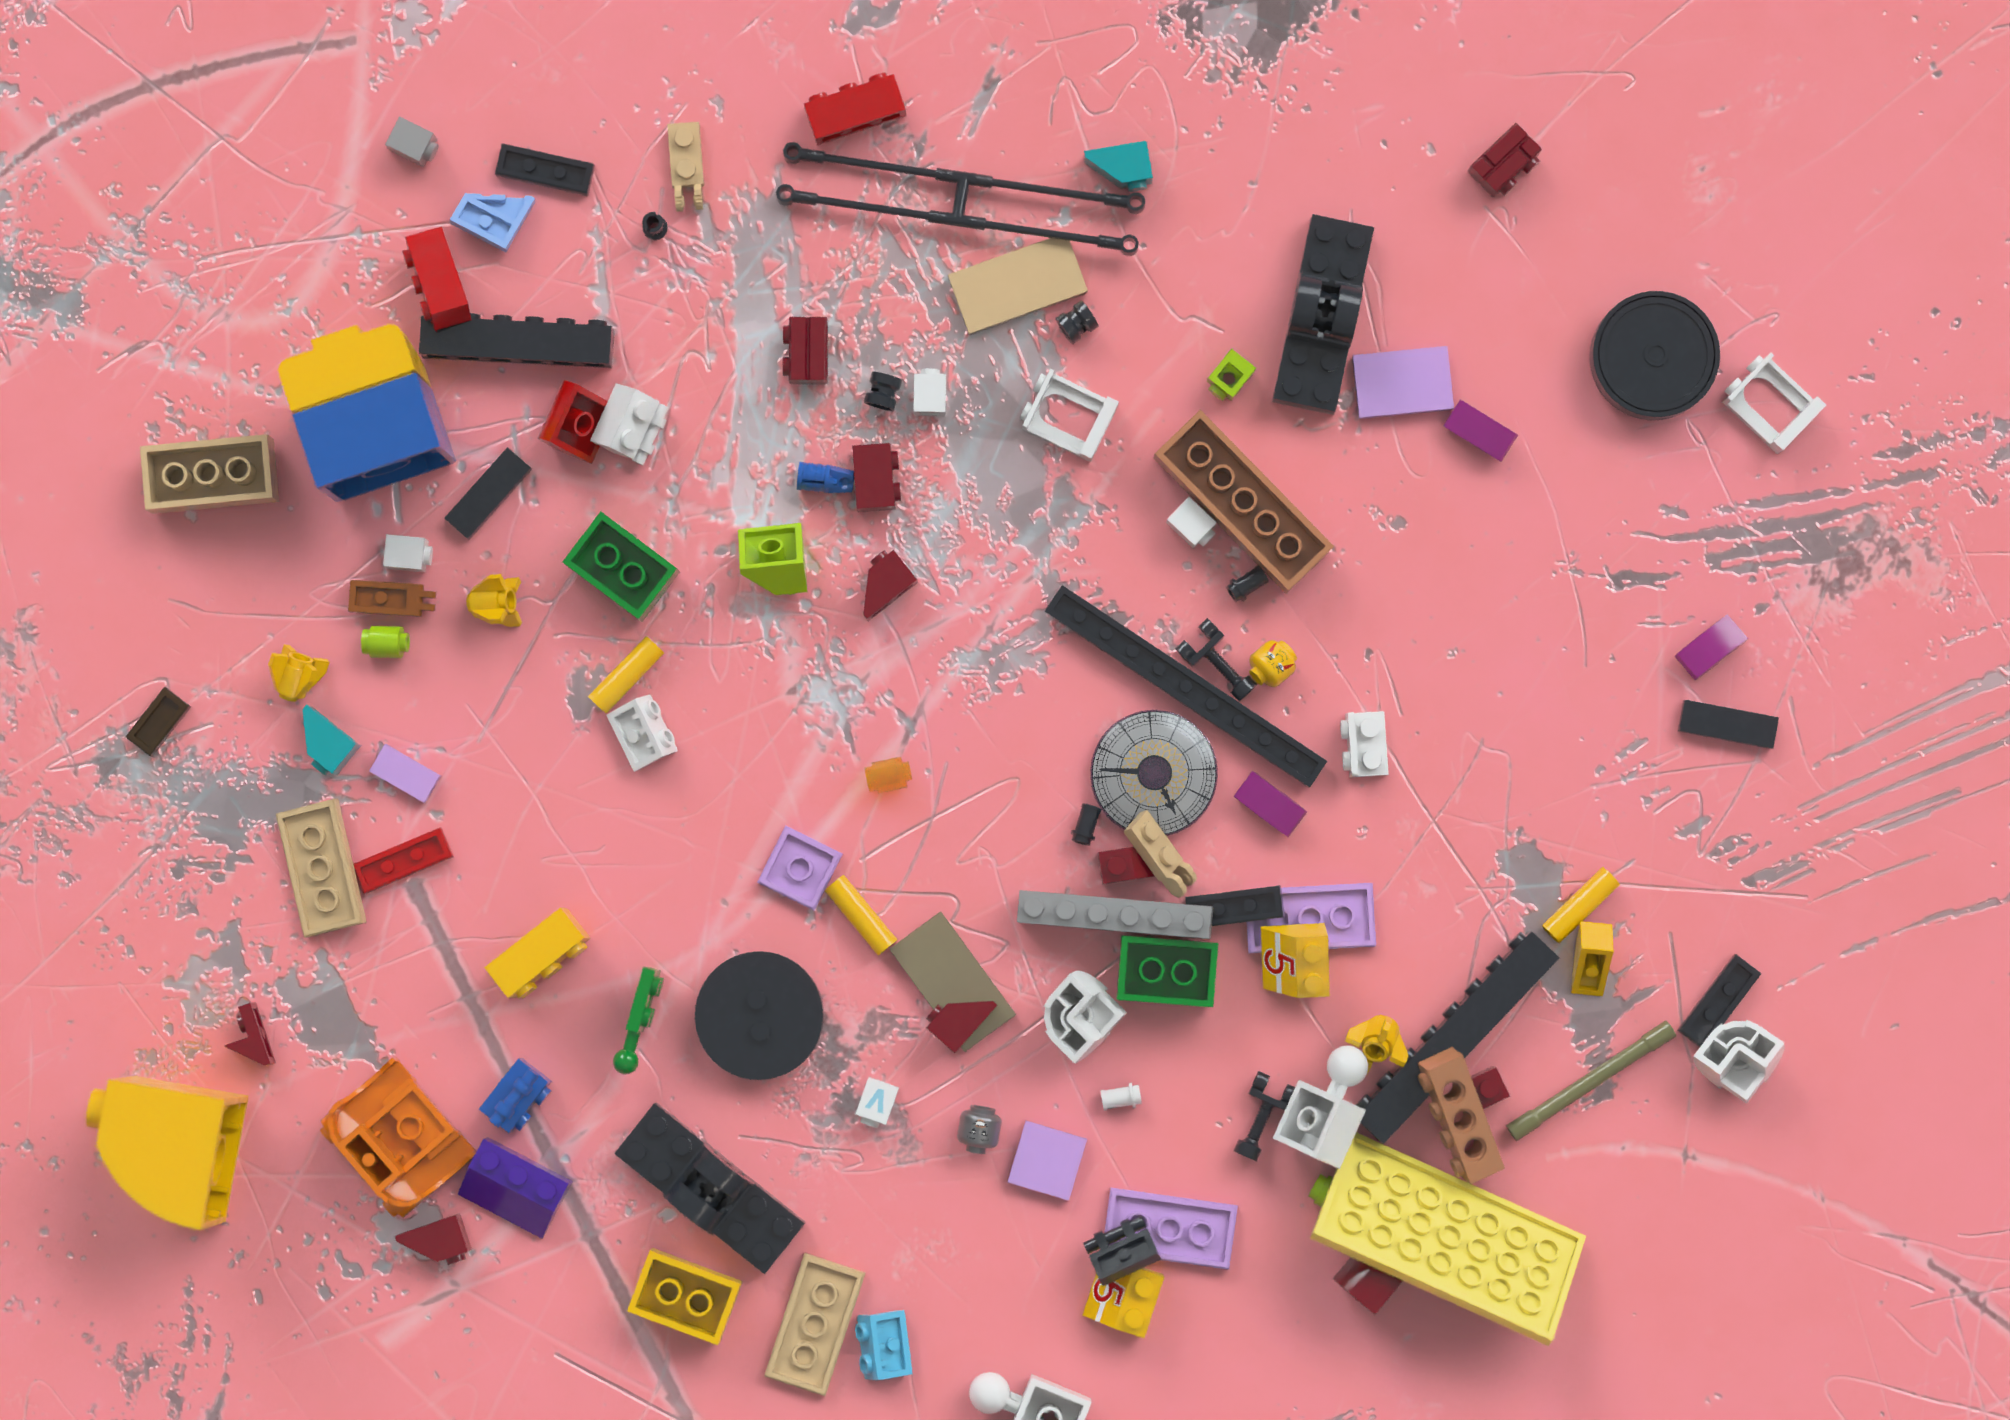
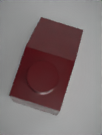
M884 550L870 561L873 566L868 569L863 611L867 621H870L918 583L916 577L894 550L889 554Z
M1134 847L1098 852L1102 885L1155 877Z
M994 1001L948 1003L944 1008L938 1004L926 1017L930 1022L926 1028L951 1051L956 1053L996 1008L997 1004Z
M460 1213L395 1236L397 1243L436 1262L446 1259L447 1265L466 1259L464 1253L472 1250Z

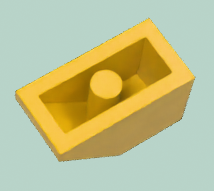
M1580 921L1575 942L1571 993L1603 997L1614 952L1612 924Z

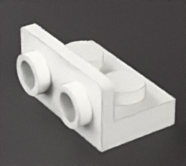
M651 695L636 698L606 715L634 772L678 751L675 745V738L666 727L661 717L660 707Z
M1384 711L1346 713L1345 720H1340L1341 739H1347L1348 752L1342 753L1343 770L1349 771V778L1389 775Z

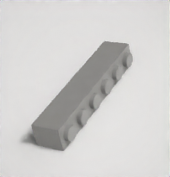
M1020 890L1017 922L1211 939L1213 907Z

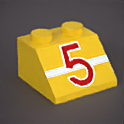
M1325 923L1261 926L1263 989L1295 998L1330 996L1328 934Z
M1142 1268L1102 1286L1096 1273L1082 1316L1145 1339L1164 1275L1147 1268Z

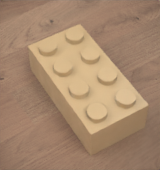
M268 434L140 446L145 510L152 514L279 502L274 439Z

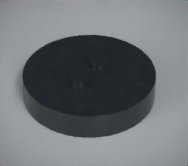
M1642 292L1619 302L1599 323L1590 346V368L1600 393L1619 411L1642 420L1669 419L1689 410L1711 388L1719 369V340L1709 318L1690 300L1670 292Z
M757 951L743 953L720 964L703 983L695 1006L696 1031L708 1056L725 1071L735 1076L752 1080L776 1078L799 1067L815 1049L824 1024L823 1001L813 978L795 961L772 952Z

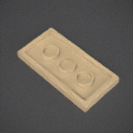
M1055 238L1040 241L948 274V279L969 335L1088 293L1070 241Z
M331 799L276 813L304 938L367 923L339 800Z
M804 1253L764 1375L765 1377L826 1396L866 1272Z

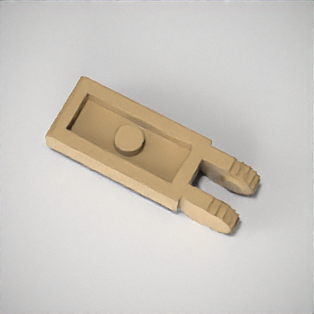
M699 122L667 124L671 181L675 195L676 212L684 211L685 200L682 188L694 187V206L696 210H703L702 186H704L700 124Z
M1149 811L1140 812L1124 830V834L1158 881H1161L1174 897L1181 898L1187 891L1185 885H1193L1197 875L1190 864L1183 862V858Z

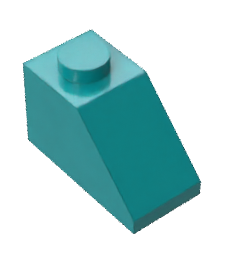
M1147 141L1084 151V163L1120 189L1128 188L1129 192L1145 190L1147 189V184H1152L1153 175Z
M306 704L302 711L307 754L314 759L311 765L325 776L328 772L338 775L361 745L315 708Z

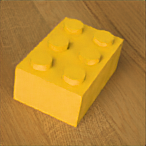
M560 907L484 968L507 998L517 997L518 999H523L537 988L535 984L537 980L541 977L549 979L561 970L563 966L560 962L566 957L574 959L588 948L585 942L590 937L567 908Z
M652 1248L648 1253L627 1312L718 1345L721 1342L743 1281Z

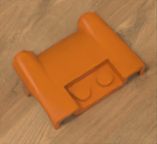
M392 1057L364 1084L345 1098L337 1101L321 1120L323 1127L320 1129V1132L331 1144L334 1143L371 1189L383 1200L382 1205L393 1217L400 1215L404 1218L443 1183L469 1163L477 1151L463 1134L454 1128L416 1083L417 1080L397 1057Z

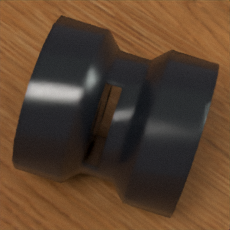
M1082 300L1073 305L1072 311L1062 313L1055 318L1058 326L1071 344L1080 340L1084 332H1092L1099 327L1095 317Z
M872 372L870 378L871 390L866 393L864 403L882 410L894 411L896 405L894 396L900 390L902 380L889 374Z

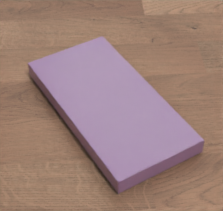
M1373 883L1282 887L1285 917L1246 922L1248 953H1261V926L1325 923L1328 934V949L1376 946Z
M1111 1187L1104 1233L1120 1226V1222L1125 1219L1131 1221L1142 1216L1146 1228L1142 1230L1148 1229L1161 1260L1229 1270L1238 1205Z

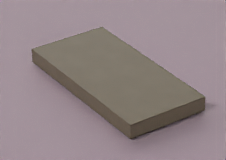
M941 911L890 948L892 954L933 1010L938 1004L944 1008L948 1003L994 1001L997 1004L996 1008L961 1046L964 1052L1016 1015Z

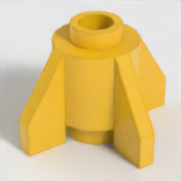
M501 574L487 576L474 586L467 595L466 605L468 611L475 618L489 624H502L507 627L521 626L522 621L517 610H515V592H517L521 584L520 578L503 579Z
M284 644L281 654L272 653L268 663L274 689L279 692V697L284 700L296 702L298 699H303L306 697L307 692L326 674L330 661L321 658L312 659L307 655L297 653L290 645Z
M1374 1016L1350 1028L1346 1035L1345 1042L1356 1047L1361 1045L1368 1062L1367 1074L1373 1062H1382L1389 1056L1390 1062L1402 1067L1406 1064L1408 1052L1401 1037L1399 1026L1395 1020L1388 1016Z

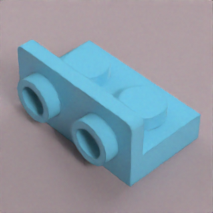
M905 1310L857 1315L855 1333L857 1340L860 1342L861 1356L859 1365L866 1380H883L913 1374Z

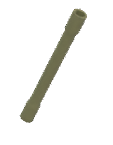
M1665 1020L1645 1033L1638 1041L1535 1109L1527 1111L1507 1124L1506 1127L1516 1141L1520 1140L1540 1127L1544 1121L1647 1053L1655 1051L1677 1036L1675 1031Z

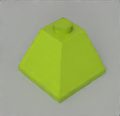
M801 523L738 529L741 575L774 595H792L807 592Z

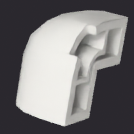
M1083 971L1070 973L1049 996L1044 1005V1021L1047 1029L1045 1032L1051 1041L1074 1064L1093 1052L1127 1014L1106 992L1108 988L1103 983Z
M1749 1020L1732 1021L1726 1024L1721 1023L1711 1032L1693 1056L1694 1064L1719 1089L1721 1087L1725 1088L1747 1104L1763 1082L1766 1083L1784 1053L1785 1043Z

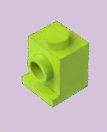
M1231 348L1208 377L1207 382L1211 385L1208 390L1221 401L1226 397L1232 401L1255 373L1256 367ZM1225 374L1233 375L1235 378L1234 383L1226 384L1223 381V376Z

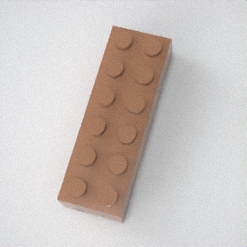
M1201 409L1154 454L1153 459L1262 568L1285 594L1333 549L1334 545Z

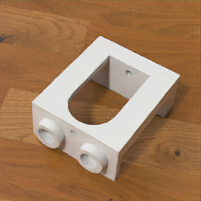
M1770 353L1764 359L1758 355L1746 368L1750 372L1743 381L1736 378L1725 390L1728 396L1722 403L1776 454H1779L1818 415L1826 404L1818 396L1813 399L1772 360L1774 355ZM1752 379H1765L1800 411L1780 434L1745 400L1744 388Z
M1050 369L1047 376L1040 375L1033 390L1038 395L1033 404L1027 402L1020 416V420L1024 421L1022 430L1091 462L1113 418L1119 401L1108 396L1104 398L1054 374L1055 371ZM1049 395H1059L1098 413L1099 415L1086 441L1046 423L1039 413L1040 403Z

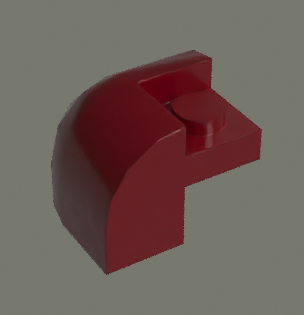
M1352 1257L1333 1277L1334 1281L1374 1315L1403 1282L1399 1278Z

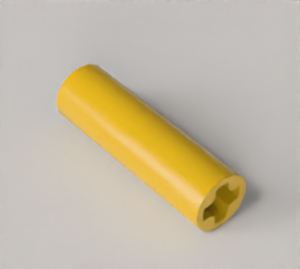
M645 636L588 697L607 714L662 657L664 652L650 638Z
M1601 867L1542 925L1543 929L1560 944L1580 924V921H1584L1620 886V883L1608 870Z
M842 875L824 890L878 956L897 941V938L845 875Z

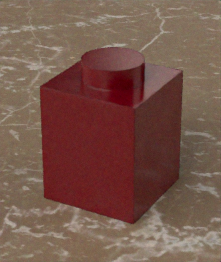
M1491 1066L1471 1076L1483 1109L1510 1097L1497 1067Z

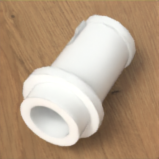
M1129 1083L1128 1087L1101 1090L1104 1111L1131 1105L1133 1108H1136L1137 1104H1142L1139 1085L1133 1086L1132 1083Z

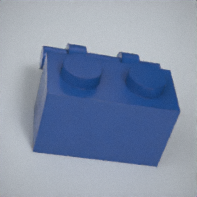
M518 1058L480 1106L479 1110L490 1118L489 1121L498 1128L502 1127L508 1133L513 1132L515 1128L521 1131L531 1118V1115L528 1114L531 1107L535 1103L540 1106L550 1094L551 1090L547 1087L552 1081L525 1059Z

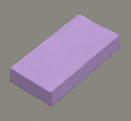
M387 744L383 746L369 770L371 773L423 803L427 802L441 778V775Z

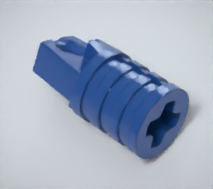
M799 462L797 490L824 493H850L853 491L854 471L833 465Z

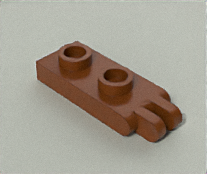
M350 580L348 612L422 617V611H435V604H424L423 598L436 599V592L424 591V585Z

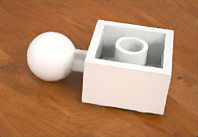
M1348 1045L1335 1049L1328 1058L1327 1071L1332 1080L1327 1091L1298 1080L1273 1136V1139L1339 1169L1366 1111L1357 1105L1343 1100L1347 1088L1359 1084L1365 1078L1368 1071V1062L1364 1053L1358 1048Z
M993 1372L978 1375L972 1381L969 1389L970 1401L978 1411L994 1414L1004 1409L1015 1414L1013 1420H1044L1041 1415L1042 1413H1048L1049 1410L1054 1411L1055 1417L1058 1420H1085L1092 1403L1090 1397L1034 1374H1031L1023 1396L1010 1391L1007 1381L1001 1375Z

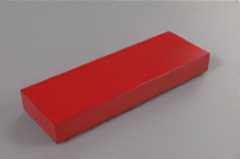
M439 827L356 862L353 865L363 893L367 894L454 856L442 827Z

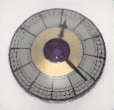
M1163 710L1139 711L1125 716L1113 724L1098 742L1090 768V780L1094 797L1103 813L1114 824L1125 830L1140 812L1148 810L1166 836L1183 831L1204 814L1213 799L1218 779L1215 753L1207 737L1188 719Z

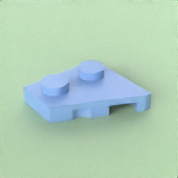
M465 193L450 218V224L506 253L535 204V198L532 196L506 198L505 195L497 194L483 196L481 194Z

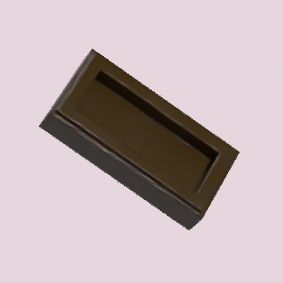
M164 687L125 737L146 754L153 757L191 706L167 687Z

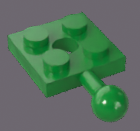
M643 967L626 1025L628 1032L623 1049L619 1050L613 1058V1066L621 1074H631L638 1067L639 1059L635 1051L640 1033L644 1032L645 1028L651 1027L655 1009L650 1007L653 997H659L662 990L664 978L659 977L661 970L651 967Z

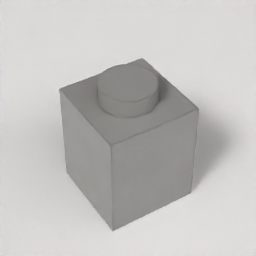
M400 116L385 144L391 152L422 167L425 166L427 160L430 162L433 160L439 146L436 144L438 139L434 133Z

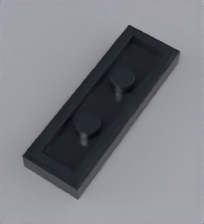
M502 143L495 175L588 196L595 164Z
M507 447L444 519L470 540L528 475L532 468Z
M1683 700L1678 732L1773 749L1779 717Z
M1281 885L1185 897L1186 904L1213 907L1212 926L1285 917Z
M1734 954L1677 1031L1698 1047H1701L1711 1032L1721 1023L1724 1024L1762 973L1737 954Z

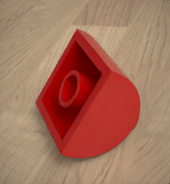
M564 380L538 439L563 453L592 464L600 446L590 440L608 401L576 383Z

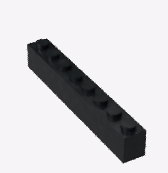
M1528 931L1525 935L1519 932L1508 944L1511 950L1503 958L1497 955L1486 967L1489 973L1481 981L1478 978L1474 979L1464 990L1467 996L1459 1004L1454 1001L1442 1013L1445 1019L1438 1027L1432 1024L1421 1035L1420 1039L1423 1040V1043L1415 1051L1411 1047L1407 1050L1408 1058L1404 1067L1400 1066L1393 1074L1387 1071L1376 1083L1379 1089L1371 1097L1366 1094L1356 1104L1366 1110L1360 1124L1380 1143L1384 1144L1430 1096L1429 1092L1426 1093L1419 1082L1418 1075L1421 1074L1418 1062L1451 1047L1461 1053L1465 1059L1560 958L1532 931Z

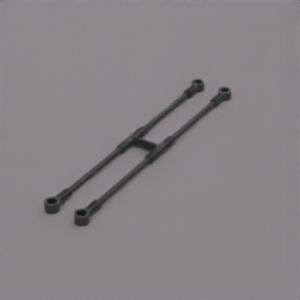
M795 142L787 143L783 149L785 160L791 164H796L799 161L821 164L830 162L933 177L937 181L957 183L952 213L935 210L925 212L818 196L817 193L794 190L788 184L780 185L776 190L777 200L784 206H789L794 202L814 206L816 204L851 208L925 219L930 223L979 230L987 228L1095 244L1101 248L1120 250L1125 256L1135 255L1139 248V241L1133 235H1125L1123 238L1104 235L1095 237L987 221L986 218L965 215L969 185L986 188L994 186L1103 202L1104 205L1127 208L1132 214H1139L1145 208V198L1138 192L1131 193L1129 196L1105 193V195L994 179L993 176L942 168L933 170L825 154L824 151L801 148ZM791 149H796L799 152L795 157H790L787 153ZM783 191H789L791 196L788 199H783L780 197V194ZM1137 199L1142 204L1139 207H1132L1130 202ZM1131 241L1135 244V247L1128 250L1123 245L1125 242Z

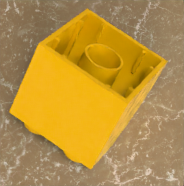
M139 1076L108 1079L106 1090L93 1089L87 1106L86 1126L99 1129L96 1146L104 1164L120 1187L134 1201L151 1213L180 1226L202 1230L226 1222L249 1095Z

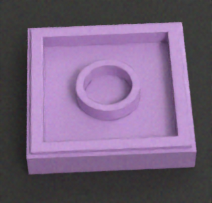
M785 825L757 883L815 911L843 853Z
M1026 1120L1008 1183L1069 1201L1087 1138Z

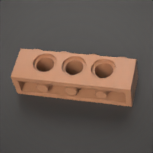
M1451 1047L1418 1062L1421 1071L1418 1079L1423 1090L1426 1093L1429 1092L1432 1100L1429 1103V1109L1434 1119L1441 1124L1442 1131L1439 1132V1135L1446 1149L1451 1151L1453 1159L1450 1160V1165L1458 1178L1462 1177L1469 1184H1473L1505 1169L1463 1055ZM1453 1083L1451 1091L1443 1095L1445 1086ZM1463 1111L1461 1120L1454 1123L1456 1114ZM1474 1139L1473 1146L1469 1150L1464 1151L1466 1143Z

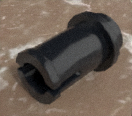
M649 212L643 217V232L646 237L652 240H660L667 234L668 225L661 215H656V212ZM653 223H659L656 228H651L650 230V226Z
M1257 565L1237 580L1231 579L1230 584L1226 588L1235 602L1239 600L1245 601L1248 594L1267 584L1269 580L1262 568Z
M1082 803L1076 828L1071 830L1073 835L1072 841L1090 846L1091 841H1095L1096 838L1093 836L1102 809Z

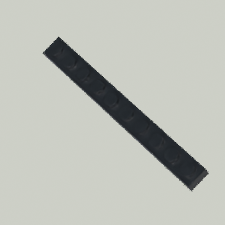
M1062 585L1044 611L1308 788L1311 787L1327 763V760Z

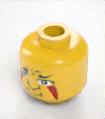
M1269 640L1251 654L1249 662L1252 669L1249 670V673L1257 684L1277 687L1295 672L1296 654L1284 641Z

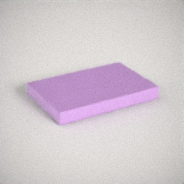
M1447 346L1352 356L1359 419L1454 409Z

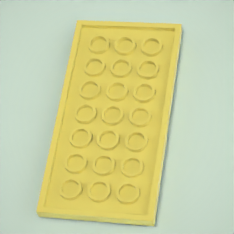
M1356 1132L1340 1169L1336 1168L1310 1239L1549 1346L1553 1341L1586 1236Z

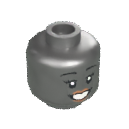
M971 1105L970 1110H965L961 1113L957 1139L962 1144L967 1145L966 1151L985 1154L986 1148L997 1146L1002 1120L995 1114V1109Z

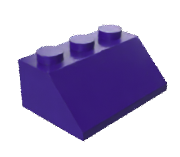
M487 1137L483 1138L458 1191V1195L543 1239L573 1181Z

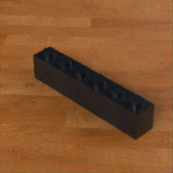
M470 313L471 321L435 331L431 319L425 321L424 317L421 316L419 354L426 359L612 368L615 331L612 326H607V321L588 320L587 325L575 324L576 320L570 318H557L556 323L544 322V318L527 316L525 321H512V316L493 315L492 320L481 319L480 314Z

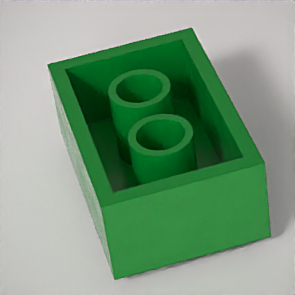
M601 511L562 561L568 568L640 622L644 621L680 573L675 566Z
M1122 935L1116 1000L1214 1007L1218 943Z

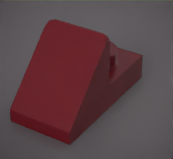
M256 1002L239 1006L240 1014L236 1015L241 1032H246L248 1037L224 1046L264 1066L276 1063Z

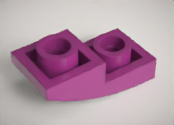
M1461 399L1444 424L1445 428L1502 462L1518 436L1510 429Z
M1727 614L1674 657L1691 677L1697 680L1715 667L1723 658L1743 645L1748 637Z
M1254 771L1250 773L1234 795L1237 800L1287 837L1291 835L1307 813L1299 804Z

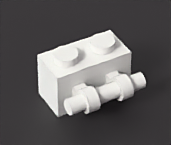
M616 383L590 441L615 454L631 458L632 461L644 465L647 456L652 455L655 448L653 443L659 429H663L667 420L664 418L669 407L635 388Z

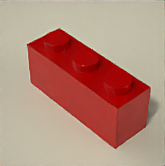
M879 73L871 76L867 83L857 86V83L853 82L839 87V92L827 96L826 92H822L809 97V102L804 103V107L816 144L820 145L907 116L894 74L887 76L886 73Z
M442 226L406 236L407 249L403 250L402 253L407 269L413 268L415 275L411 276L416 295L421 293L423 295L424 301L420 302V307L425 321L431 319L435 331L471 321L469 304Z

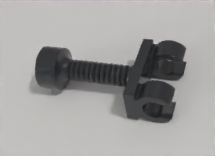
M1207 618L1198 628L1211 641L1196 653L1183 640L1176 647V651L1191 667L1196 665L1203 657L1208 658L1207 660H1210V663L1212 662V665L1225 676L1227 681L1232 683L1233 689L1230 693L1240 702L1257 686V683L1249 675L1247 677L1239 676L1235 669L1230 667L1231 665H1228V662L1215 651L1214 647L1225 635Z
M1258 1071L1248 1093L1262 1100L1261 1108H1259L1260 1111H1258L1259 1114L1255 1117L1256 1120H1254L1252 1128H1250L1248 1137L1244 1140L1238 1139L1234 1148V1152L1254 1161L1258 1160L1262 1151L1258 1147L1257 1141H1259L1260 1135H1262V1129L1266 1126L1265 1123H1267L1272 1109L1278 1107L1285 1111L1295 1087L1287 1084L1280 1101L1263 1094L1270 1076Z

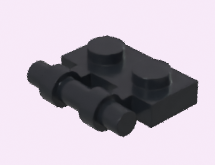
M1142 1216L1131 1221L1125 1219L1120 1222V1226L1105 1233L1099 1231L1093 1234L1094 1238L1083 1242L1088 1254L1099 1250L1089 1255V1258L1102 1286L1161 1260L1148 1229L1142 1230L1146 1228Z

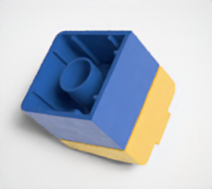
M387 324L364 332L358 325H354L310 340L313 350L286 358L280 363L278 368L279 377L290 410L294 413L292 416L316 488L334 501L348 500L456 462L425 366L406 334L398 326Z

